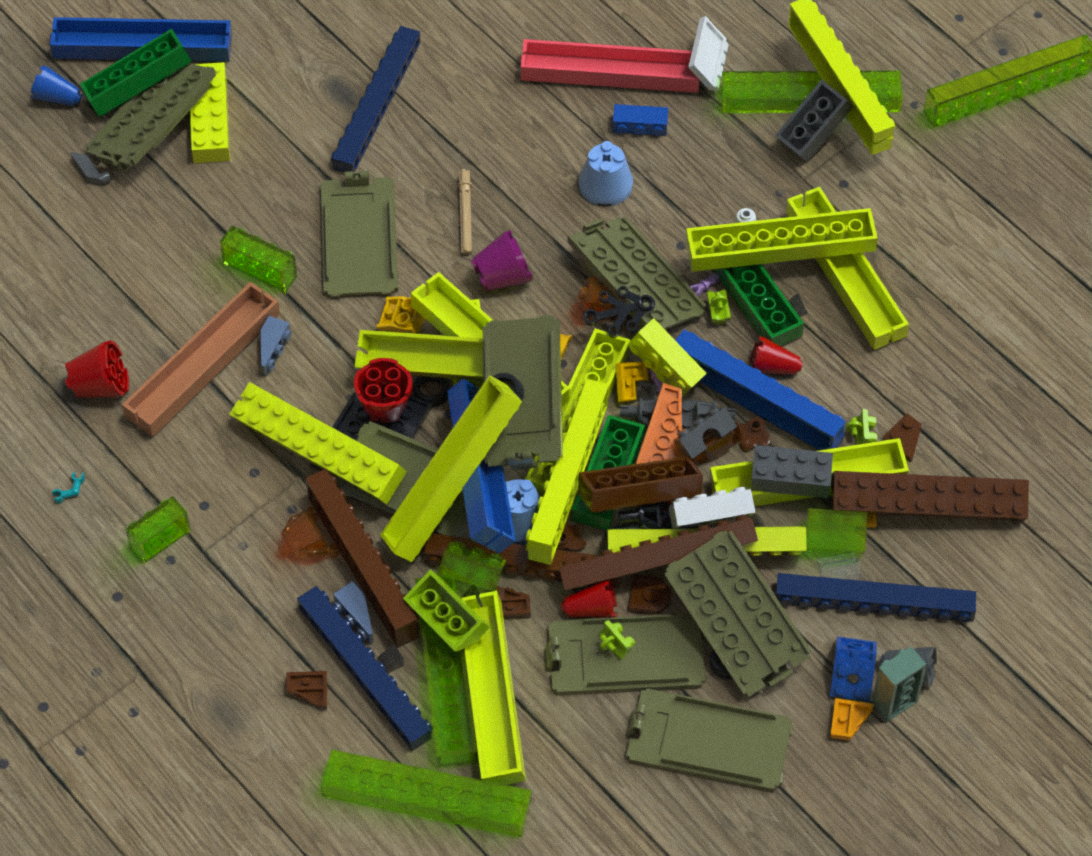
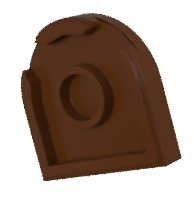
M634 574L629 612L648 615L663 612L668 607L671 599V591L668 586L657 577Z

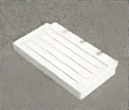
M704 16L699 20L688 68L709 90L717 92L729 44L726 42L723 34Z

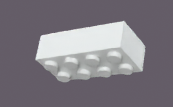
M745 487L735 488L730 493H726V490L717 491L709 497L706 494L696 495L692 500H687V497L678 498L668 507L672 529H684L723 520L729 521L742 515L750 517L755 513L751 489L745 490Z

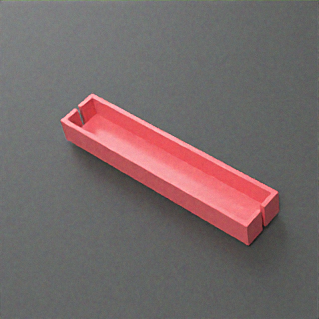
M524 39L521 59L522 81L699 92V79L688 68L692 51Z

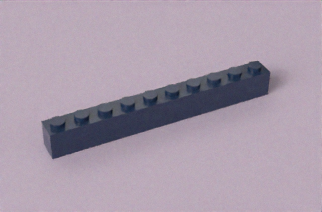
M400 26L398 31L394 32L392 43L386 48L385 57L381 58L378 70L373 73L371 84L367 85L364 97L360 98L357 111L355 110L352 114L351 123L347 124L343 138L339 139L337 150L333 151L331 155L334 170L344 173L356 171L421 43L420 31Z
M778 573L776 598L783 606L799 605L804 608L840 609L841 611L875 612L882 615L897 614L903 617L918 616L923 619L939 618L940 620L951 619L961 622L974 621L976 613L977 591Z
M315 586L299 596L297 603L300 611L410 750L414 751L432 739L431 730L433 728L430 722L420 716L421 712L416 705L412 706L404 690L400 691L394 677L388 676L382 662L376 661L370 647L366 648L364 646L361 636L352 631L350 622L340 616V610L335 604L332 605L329 602L327 593Z

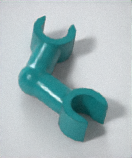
M75 471L72 473V489L65 491L55 489L52 491L53 496L60 495L54 498L56 504L62 503L65 498L79 495L80 485L85 481L83 472L80 478H76Z

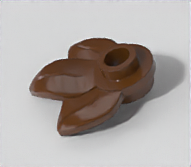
M754 417L748 423L740 424L742 428L741 447L744 452L751 450L755 445H770V434L766 431V424L762 418ZM754 424H759L758 428H753Z
M566 522L560 538L563 542H559L557 549L567 548L571 551L583 549L587 545L586 541L581 539L584 534V525L569 526L568 522Z

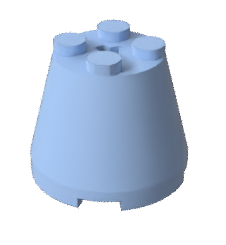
M605 141L592 148L579 174V190L587 201L595 205L599 203L614 206L625 201L632 192L633 176L623 151L611 142Z
M515 479L506 482L516 540L513 544L526 545L528 542L526 541L527 532L529 529L532 530L533 515L539 511L538 502L540 495L530 480Z

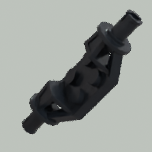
M658 503L643 504L637 506L636 510H619L618 513L620 523L637 521L640 529H643L644 526L650 529H672L669 508L659 510ZM700 526L689 527L684 529H697V527Z

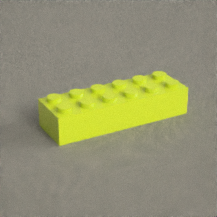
M225 62L195 64L203 67H213L216 71V76L208 84V91L190 109L193 162L230 161Z

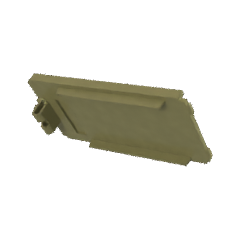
M188 63L185 67L178 69L170 76L163 78L155 85L128 99L85 146L88 150L87 154L97 157L99 161L109 168L126 172L129 166L136 165L151 147L155 149L208 91V84L216 76L215 69L209 66L203 67Z
M368 171L345 172V185H342V179L323 180L324 183H321L324 296L336 298L345 295H391V293L398 292L394 180H391V177L373 178V184H369Z
M626 216L622 217V219L619 217L606 222L605 225L608 228L602 230L604 220L601 218L585 224L581 232L568 236L569 245L586 262V267L613 297L626 304L634 303L628 298L621 299L618 297L617 289L625 286L629 291L638 296L650 295L654 298L655 308L652 312L643 315L638 323L641 328L645 327L654 318L664 329H668L690 319L701 317L705 313L706 304ZM622 290L620 291V294L624 295L626 294V291ZM643 303V306L648 307L649 303ZM637 311L630 312L629 315L633 318Z
M551 315L507 321L491 320L483 327L484 382L489 375L493 377L499 373L512 374L522 383L524 398L519 409L513 414L508 425L502 430L497 441L487 452L485 463L488 464V467L508 466L509 464L511 469L517 470L538 468V464L532 458L534 455H539L540 463L559 461V458H563L560 321ZM504 381L503 383L507 384L515 393L514 385L511 382Z
M369 421V424L364 423V426H361L357 442L399 464L407 471L406 475L387 505L339 478L337 479L336 486L342 489L346 496L394 515L438 449ZM463 490L458 494L453 505L447 510L442 521L433 532L441 535L470 538Z
M725 530L715 534L713 539L679 561L675 560L670 563L664 575L742 694H747L750 697L765 687L761 679L764 678L768 686L773 687L793 674V671L790 668L788 669L786 663L790 661L795 668L811 657L809 654L811 649L732 530L730 532Z
M690 614L559 620L548 624L549 641L546 645L547 672L552 674V690L557 691V695L637 692L641 690L646 691V688L653 690L701 688L702 683H705V679H707L703 660L701 630ZM608 620L612 624L619 622L623 627L622 636L624 638L631 636L635 641L633 648L628 651L626 657L622 660L609 649L603 651L600 648V644L603 641L600 639L599 632L603 629L604 622ZM557 645V646H558V649H554V652H553V651H552V646ZM554 661H559V671H551Z
M646 688V691L641 690L639 703L632 711L627 737L630 738L626 758H629V763L774 792L775 787L779 788V784L782 785L784 775L782 770L789 736H792L793 725L787 716ZM634 728L639 729L638 739L631 738Z

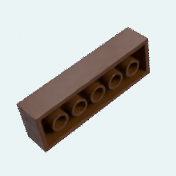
M688 456L579 473L578 494L590 511L597 513L610 509L618 510L623 507H637L643 504L675 501L678 498H693L696 495L702 494L703 474Z

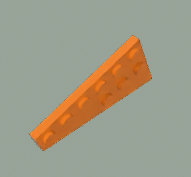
M663 383L636 464L682 457V453L673 441L678 437L677 433L682 430V389ZM662 501L670 505L673 504V501Z

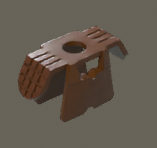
M735 422L737 427L720 438H715L713 433L707 429L703 433V438L712 434L703 440L707 449L691 459L692 462L699 466L706 461L710 463L727 454L729 449L737 445L741 439V426Z

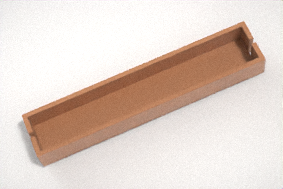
M249 282L122 404L124 417L136 426L139 425L143 431L153 437L261 333V328L268 316L276 318L280 314L278 300L266 292L263 294L262 289Z

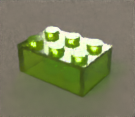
M173 496L168 500H163L158 507L146 512L142 518L132 522L125 529L130 550L143 564L191 531L187 511Z
M808 508L806 522L807 551L864 555L868 512Z
M454 541L449 543L444 552L438 574L495 592L506 560L502 559L503 557L498 554L489 555L484 553L482 549L475 547L470 549L465 547V544Z

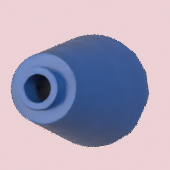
M43 65L40 68L42 73L41 75L37 74L30 92L33 95L30 98L75 106V104L80 103L82 94H80L81 90L49 67Z

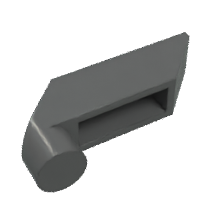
M70 153L72 161L88 183L104 185L111 181L108 172L105 171L100 174L87 155Z

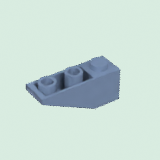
M268 316L261 328V367L263 376H267L269 371L273 370L277 356H281L285 342H288L292 335L289 322L272 316Z
M352 581L333 594V605L335 604L340 613L342 612L346 616L345 618L350 622L351 626H355L362 640L366 639L371 645L374 642L365 595Z

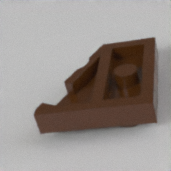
M907 413L883 436L882 441L900 438L905 458L912 462L922 424Z
M489 581V592L497 591L501 599L504 618L531 617L529 595L516 592L508 587L505 589L495 585V582Z
M327 671L286 672L287 694L322 709H327Z

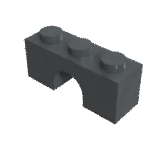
M716 406L707 412L708 416L695 420L690 429L685 428L677 433L678 437L673 441L684 457L688 456L690 459H693L707 449L703 442V433L707 429L713 433L715 438H720L737 427L725 407L717 408Z

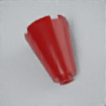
M763 336L757 337L760 341L759 343L755 342L749 363H753L752 368L760 370L762 374L796 375L797 372L801 371L803 361H800V356Z
M607 579L565 597L564 602L561 603L563 613H567L568 617H617L618 612L613 610V607L617 606L613 585H609L611 580Z

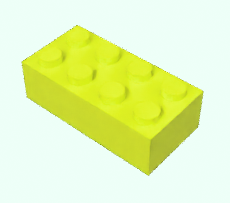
M654 318L627 344L630 350L643 360L644 365L656 374L659 381L682 389V397L707 374Z

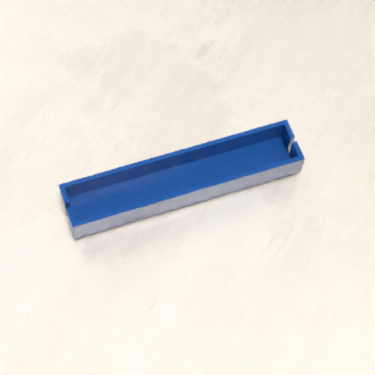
M54 17L50 48L52 57L55 59L120 60L168 30L173 29L191 61L230 62V46L232 42L231 20Z
M684 329L675 340L707 373L698 382L819 451L838 448L843 442V431L845 430L846 421L841 416L829 412L825 407L815 404L806 396L799 395L792 388L785 387L778 383L776 379L762 374L760 370L752 368L744 361L734 358L728 352L718 349L711 342L704 341L693 332Z
M462 379L447 391L453 427L480 389L479 387L476 389V385L465 379ZM484 458L462 489L470 539L474 542L485 545L488 549L499 554L516 540L503 466L488 467Z

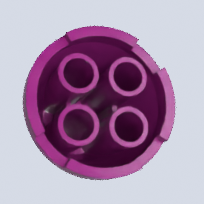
M510 230L499 235L471 260L476 274H481L479 279L484 290L488 289L490 291L525 284L533 280L526 260L515 238L512 237Z

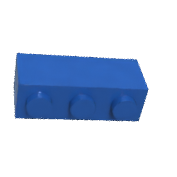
M614 104L613 132L666 136L668 107Z

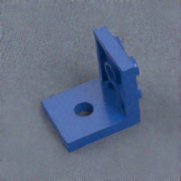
M837 636L830 696L870 702L877 655V642ZM848 675H857L858 681L856 683L848 682Z

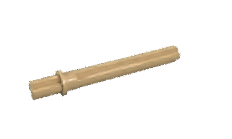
M461 169L458 189L460 190L461 253L469 255L472 253L470 193L472 183H470V171Z

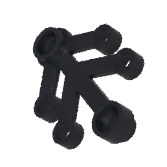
M621 286L617 289L618 297L621 299L628 298L634 302L626 304L611 296L609 292L602 291L599 294L600 302L603 304L609 303L616 308L601 312L588 309L583 314V320L586 325L593 326L599 320L618 316L614 324L608 328L609 336L616 338L619 336V329L629 313L637 311L633 319L628 321L626 325L628 332L635 333L638 330V323L643 315L654 310V298L650 295L638 296L629 291L627 287ZM625 290L626 294L621 295L620 291ZM603 295H607V296H608V298L605 299V300L602 299L601 297H602ZM647 302L649 303V306L644 307L643 303ZM589 317H594L593 321H588L587 319ZM631 324L636 326L634 329L629 328ZM616 329L617 332L613 334L611 333V330Z

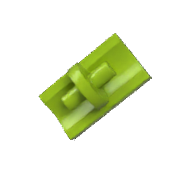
M726 290L719 292L708 291L707 298L712 322L715 325H720L730 321L731 315Z
M862 409L859 416L851 418V422L846 424V431L856 438V445L877 441V434L869 432V429L873 430L876 425V417L869 416L868 410Z
M608 620L604 622V627L599 632L600 639L603 641L600 644V648L603 651L609 649L622 660L626 657L628 651L633 648L635 641L631 636L625 638L622 636L623 627L619 622L612 624Z

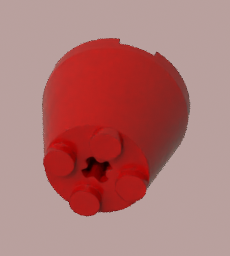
M112 340L102 342L65 363L68 373L66 385L68 389L73 390L76 398H118L124 396V393L129 391L128 369L124 368L123 361L120 358L122 352L118 345Z
M391 358L370 360L369 364L365 365L360 371L358 370L355 375V394L371 421L379 423L397 422L412 391L411 374L397 360Z

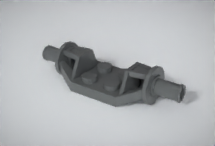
M640 398L638 406L620 405V417H637L639 424H643L648 428L651 419L643 416L644 414L653 415L658 399L643 401V398ZM682 399V430L685 428L690 429L693 426L692 423L700 418V416H708L707 412L717 406L716 400H713L712 403ZM726 408L732 419L735 420V408Z

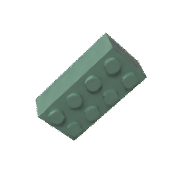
M912 647L900 650L890 661L885 660L879 665L872 704H874V708L886 722H889L919 701L927 664Z

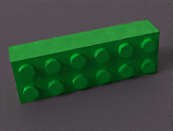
M170 29L83 81L80 85L100 117L192 61L173 29Z
M762 264L713 269L759 336H763L779 346L803 336L804 322Z
M608 415L587 471L633 465L644 439L645 425ZM578 494L572 508V521L607 530L611 528L617 510L610 509L598 513L591 512Z

